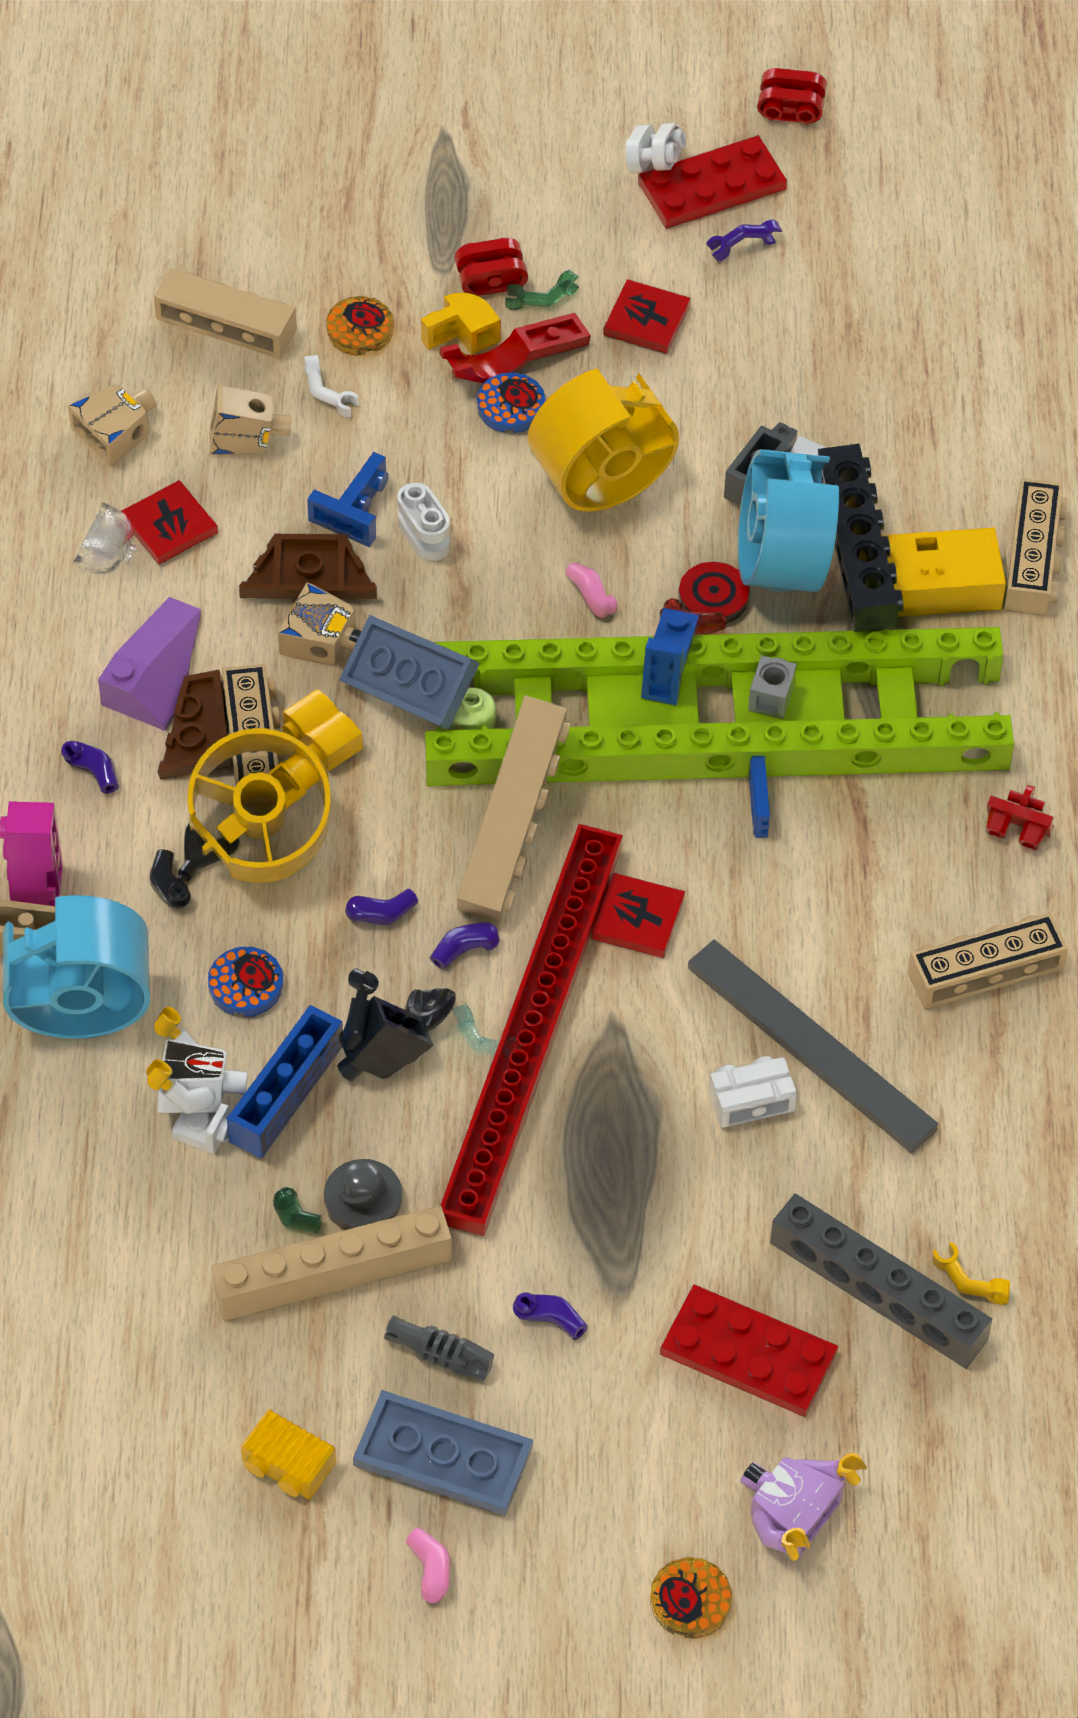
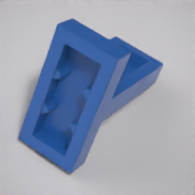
M373 452L339 500L314 489L307 498L308 521L337 534H346L349 539L370 548L376 539V516L368 513L374 495L377 491L382 492L388 482L389 474L386 472V457Z
M668 608L663 609L654 638L649 637L645 647L641 698L677 705L680 696L681 677L698 627L699 615Z

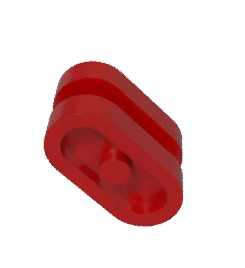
M782 68L769 69L762 75L757 110L763 117L769 120L804 124L817 122L823 114V99L826 94L827 81L821 74L816 72Z
M513 238L467 243L455 252L454 259L457 270L460 273L459 279L464 293L482 296L513 291L523 287L528 281V272L524 261H522L523 254L520 243Z

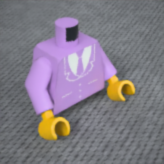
M856 1453L846 1454L841 1460L837 1461L793 1460L787 1457L780 1461L772 1473L754 1462L751 1463L744 1472L740 1482L756 1492L752 1499L751 1515L752 1523L762 1544L771 1549L784 1553L787 1552L792 1561L797 1560L806 1548L809 1549L811 1547V1541L842 1502L845 1483L841 1481L846 1479L853 1486L860 1483L861 1478L856 1473V1470L867 1469L861 1457Z

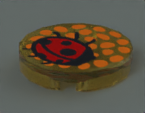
M366 296L346 298L336 303L327 315L326 330L329 341L343 353L356 356L365 355L367 351L374 350V353L380 351L391 341L393 336V314L387 305L375 298Z
M684 1557L673 1560L658 1571L652 1582L650 1606L654 1618L664 1630L672 1634L675 1632L679 1635H685L684 1638L691 1639L711 1635L723 1626L731 1610L732 1589L728 1577L717 1565L703 1558Z

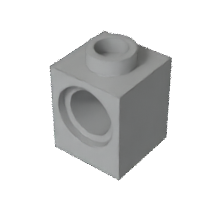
M761 655L750 688L748 711L784 719L795 686L797 664L787 662L781 658H770Z

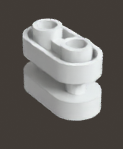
M663 123L655 134L653 125H637L626 143V163L629 171L644 172L651 161L656 171L671 170L678 160L681 149L686 147L684 129H680L678 123Z
M422 483L404 485L399 490L397 496L399 509L398 525L400 530L420 558L427 561L443 559L450 550V519L448 514L428 486Z

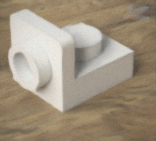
M221 1103L217 1112L181 1113L171 1130L172 1138L215 1154L220 1143L228 1141L226 1118L230 1114L229 1105Z

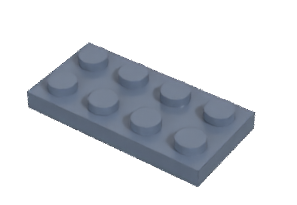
M369 615L339 681L449 730L480 663Z
M382 1390L353 1457V1466L506 1516L533 1449V1439Z

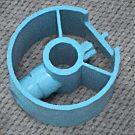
M761 449L755 452L744 483L738 526V567L740 578L744 585L756 586L776 592H818L822 588L833 556L839 510V486L822 484V468L826 463H829L830 457Z
M83 895L56 897L55 921L37 930L27 927L24 929V936L15 941L13 939V924L7 921L3 929V1006L9 1017L20 1026L35 1033L51 1037L91 1038L120 1031L138 1021L147 1011L150 1003L148 928L143 918L131 908L119 902L101 897Z

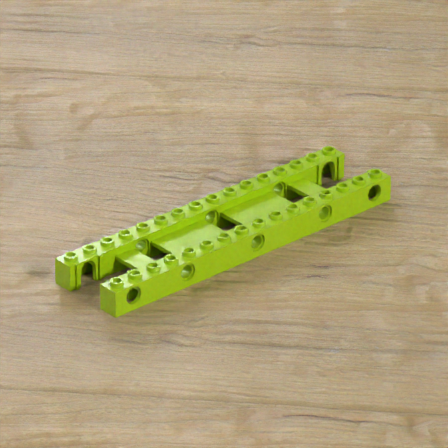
M1000 627L695 635L682 673L680 696L676 706L641 698L645 647L648 638H654V636L434 642L480 663L473 677L474 688L482 689L490 695H515L516 720L524 695L552 703L551 694L555 690H582V693H587L589 726L571 727L566 743H558L555 754L561 756L555 776L548 775L546 783L749 777L750 759H752V756H765L767 777L1010 770L1014 750L1011 715H1000L999 712H994V715L954 716V713L948 714V717H917L914 684L938 683L939 686H944V683H949L952 665L963 659H973L979 663L978 682H983L984 685H989V682H998L1003 662ZM761 655L770 658H781L787 662L797 664L795 686L784 719L748 711L750 688ZM870 682V685H877L880 718L845 719L842 683ZM726 686V689H732L735 722L699 723L698 687ZM482 726V729L441 730V727H436L435 731H425L426 786L495 784L514 728L487 729V726ZM973 748H983L989 751L986 756L977 759L966 758L962 755L965 751ZM459 762H469L476 766L474 770L466 773L454 772L449 767Z

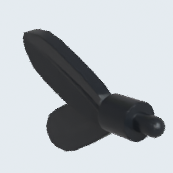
M190 823L187 825L184 835L185 862L178 871L179 877L177 879L181 883L190 881L198 868H203L220 861L213 851L207 855L202 853L204 840L195 830L191 831ZM223 837L216 840L229 856L236 851L240 842L238 838L231 844Z

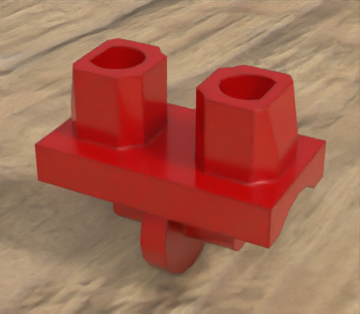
M1027 785L1023 794L1010 790L1007 798L1008 801L990 795L987 803L988 820L986 832L989 835L1005 839L1011 823L1021 826L1023 829L1018 840L1019 844L1033 850H1038L1045 835L1051 836L1054 817L1041 813L1044 809L1045 801L1033 798L1035 787Z

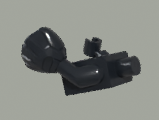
M354 968L349 974L348 982L351 987L357 990L356 998H351L348 1018L344 1030L339 1036L346 1055L337 1064L339 1072L349 1081L355 1080L364 1071L385 1079L407 1064L415 1062L420 1055L434 1046L428 1031L440 1025L449 1015L456 1003V993L448 988L425 991L415 989L410 993L404 1010L376 996L367 1000L368 995L377 990L379 981L371 972L366 971L364 973L358 968Z

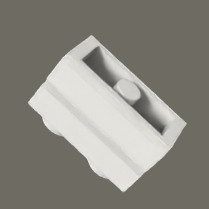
M764 1056L754 1060L751 1065L737 1068L734 1065H725L709 1075V1096L715 1108L720 1128L795 1111L796 1089L784 1057L773 1059L772 1057Z

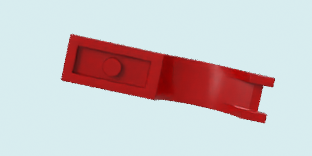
M571 313L514 328L510 336L503 343L486 353L478 355L465 354L456 343L441 347L439 354L442 359H447L453 368L452 374L455 378L484 384L489 378L498 374L516 373L531 360L588 346L591 335L577 314Z

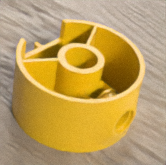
M598 368L587 371L556 390L539 408L531 422L528 432V445L531 452L549 477L555 490L570 507L576 510L589 512L605 510L634 498L651 486L664 473L676 454L679 445L678 428L640 373L636 376L640 387L636 381H632L628 387L609 385Z
M253 728L234 732L221 738L207 749L192 772L187 795L191 831L195 830L206 842L202 846V853L207 855L213 851L229 869L232 878L245 882L266 883L278 881L304 868L322 847L330 821L331 793L329 774L325 765L313 750L289 734L266 728ZM267 751L288 757L285 762H280L267 774L258 772L243 777L235 787L207 777L223 761L245 752ZM317 784L324 805V812L318 828L308 842L300 849L284 858L272 861L268 838L276 834L282 827L285 811L302 798L308 789ZM199 794L233 806L234 813L216 828L230 844L242 834L254 839H262L266 862H250L235 857L231 858L197 819L195 812L197 795ZM263 796L274 802L276 807L266 815L256 816L248 813L243 808V805L252 797Z

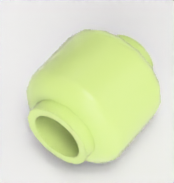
M468 688L450 729L472 730L482 729V726H487V729H494L496 706L491 695L479 688Z

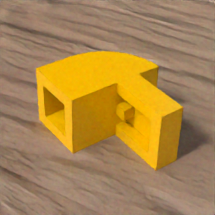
M469 293L449 294L444 296L443 309L433 311L421 318V341L429 350L458 337L472 355L501 342V319L489 303L479 296Z

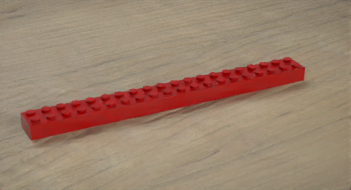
M578 824L440 1204L448 1227L480 1236H485L619 859L623 844V835L583 824Z

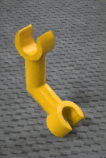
M949 1241V1252L952 1257L948 1259L941 1258L938 1252L933 1249L934 1265L938 1269L947 1272L960 1293L987 1297L990 1302L999 1305L1008 1304L1011 1281L1003 1278H994L989 1282L969 1279L958 1261L959 1251L954 1243Z

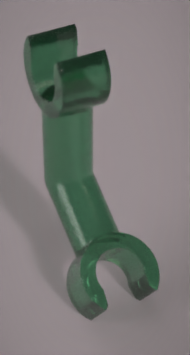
M571 270L564 271L558 278L557 284L546 293L524 291L520 285L510 284L507 286V294L509 296H517V298H505V307L510 310L520 309L524 305L550 307L565 294L569 296L578 290L579 286L574 281L579 276Z

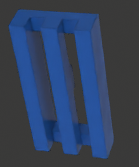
M752 756L749 768V789L753 835H755V838H768L770 812L765 756Z

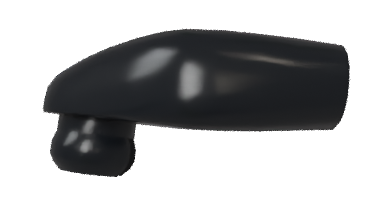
M165 849L157 850L150 871V885L169 907L174 909L184 908L189 904L191 894L187 885L183 882L181 883L173 875L174 853Z

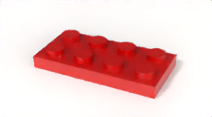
M759 135L677 161L671 170L656 171L652 169L638 174L639 186L666 229L787 189L786 177Z
M693 1284L660 1347V1355L806 1418L838 1353L839 1346Z

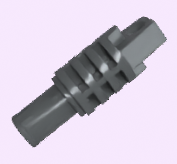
M394 1315L387 1325L386 1331L388 1332L385 1333L384 1339L414 1350L419 1359L429 1360L430 1363L434 1365L439 1364L444 1369L449 1368L454 1373L482 1380L491 1371L494 1354L466 1338L461 1339L458 1335L449 1334L446 1330H438V1327L433 1325H427L425 1328L419 1327Z

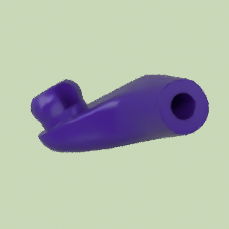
M71 740L63 744L61 754L65 761L70 765L90 770L95 776L102 793H113L119 788L114 764L108 754L101 749L79 741Z
M406 889L397 896L387 900L354 896L348 900L345 913L352 921L390 925L417 905L418 898L411 889Z
M478 922L455 927L444 935L429 959L437 967L445 969L457 957L470 949L483 947L486 950H493L500 942L498 929L489 922Z
M523 1292L515 1298L513 1303L514 1314L519 1319L553 1323L562 1328L574 1340L580 1338L588 1328V1325L570 1303L562 1297Z

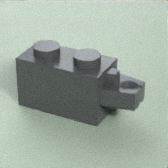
M781 422L772 430L761 425L726 470L724 498L741 506L747 471L755 452L761 449L791 453L797 440L798 431Z

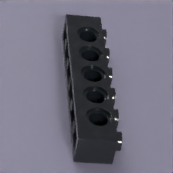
M860 443L818 449L819 456L830 457L829 463H826L822 468V484L839 486L835 550L854 632L897 627L898 611H903V597L901 590H895L893 585L897 584L896 568L894 562L888 563L887 557H890V544L888 536L881 535V531L884 530L882 510H875L874 504L878 503L876 485L868 481V478H871L869 457L862 456Z

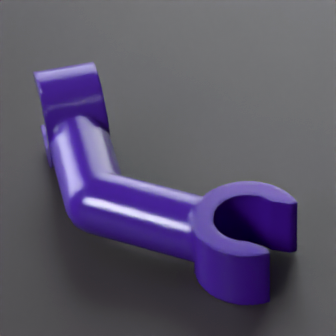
M774 219L767 220L761 225L742 224L723 237L719 235L711 237L706 245L711 250L721 246L712 256L717 261H722L729 256L731 247L744 238H761L765 244L771 245L776 243L771 233L783 231L779 223Z

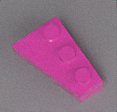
M9 801L7 816H1L0 839H4L3 858L7 860L6 873L9 882L10 901L55 906V898L60 897L63 874V860L55 805L49 802Z

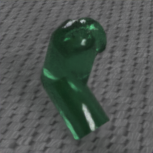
M283 1187L274 1194L273 1207L285 1227L315 1234L319 1233L322 1215L303 1211L296 1198L298 1195L293 1188Z

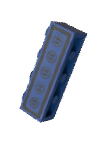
M312 1005L308 1006L226 1118L230 1143L260 1159L263 1158L341 1050L342 1045L339 1036L343 1031V1021Z

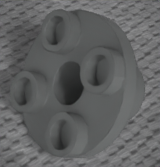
M357 1159L346 1162L336 1168L326 1181L324 1188L325 1207L330 1220L347 1229L394 1218L402 1203L400 1180L391 1168L381 1162L371 1159Z

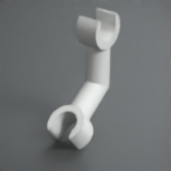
M318 355L305 356V373L312 397L337 407V412L341 416L351 417V408L343 404L351 403L359 406L358 396L351 391L337 393L323 387Z

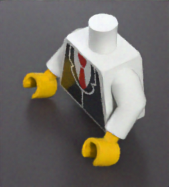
M166 1006L158 1015V1019L154 1023V1030L160 1036H170L171 1040H166L163 1061L154 1059L146 1069L149 1087L159 1090L157 1112L214 1113L217 1112L222 1103L223 1093L244 1095L247 1088L248 1072L226 1070L227 1053L222 1049L197 1044L184 1029L179 1030L177 1028V1025L181 1022V1016L178 1011L170 1006Z

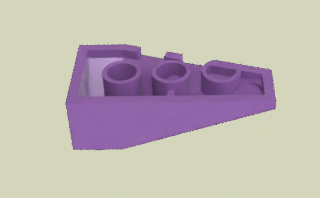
M169 597L114 654L99 677L101 705L165 731L175 716L174 710L183 678L189 674L192 649L195 646L201 609Z

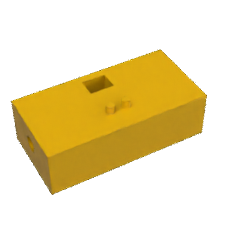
M995 527L882 535L888 536L890 557H887L888 563L894 562L896 568L897 584H893L894 589H900L903 597V611H898V617L1002 610L1006 581Z

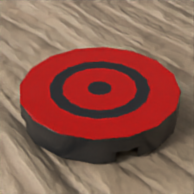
M715 561L699 563L688 569L681 578L678 589L679 602L683 611L699 615L698 622L710 625V622H719V625L728 624L739 618L747 609L750 593L749 586L742 583L737 568L727 563Z

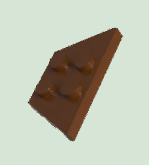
M275 533L267 544L265 553L260 555L254 563L252 574L246 582L242 581L239 585L240 598L298 599L306 583H310L339 599H377V586L374 582L371 583L365 573V566L360 557L354 554L353 546L346 534Z

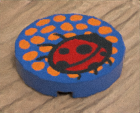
M514 372L502 373L489 378L480 387L477 395L478 415L487 426L496 431L505 432L506 429L514 430V433L524 432L530 428L534 416L546 399L543 388L531 377Z
M252 946L236 947L224 952L213 962L208 972L209 994L214 1004L225 1013L232 1015L234 1013L244 1014V1017L256 1016L268 1011L278 1002L283 988V971L277 959L267 951Z

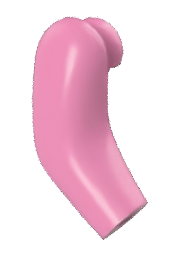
M579 563L568 565L566 568L567 578L579 588L593 614L599 618H605L607 614H614L617 611V600L612 595L606 596L598 573Z
M418 1527L408 1535L406 1544L423 1565L421 1596L429 1603H438L449 1589V1553L445 1546Z

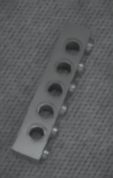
M796 1193L772 1220L770 1244L963 1368H968L988 1342L993 1318Z

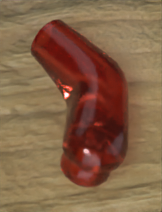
M674 598L664 602V608L699 615L695 635H708L726 628V617L721 612H689L683 610V604ZM662 608V609L660 610V613H659L660 618H661V615H662V612H663V609H664V608Z

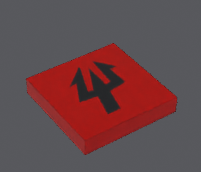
M627 279L603 327V335L668 354L690 308L691 298Z
M180 480L120 511L121 520L158 565L218 533V525Z
M613 873L592 932V940L664 958L685 899V891Z

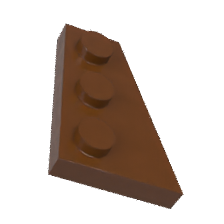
M219 669L184 676L174 710L175 720L172 731L168 733L165 742L166 752L164 759L160 761L157 770L160 780L192 774L197 762L206 750L221 738L229 735L223 678ZM231 758L223 761L215 769L232 766Z

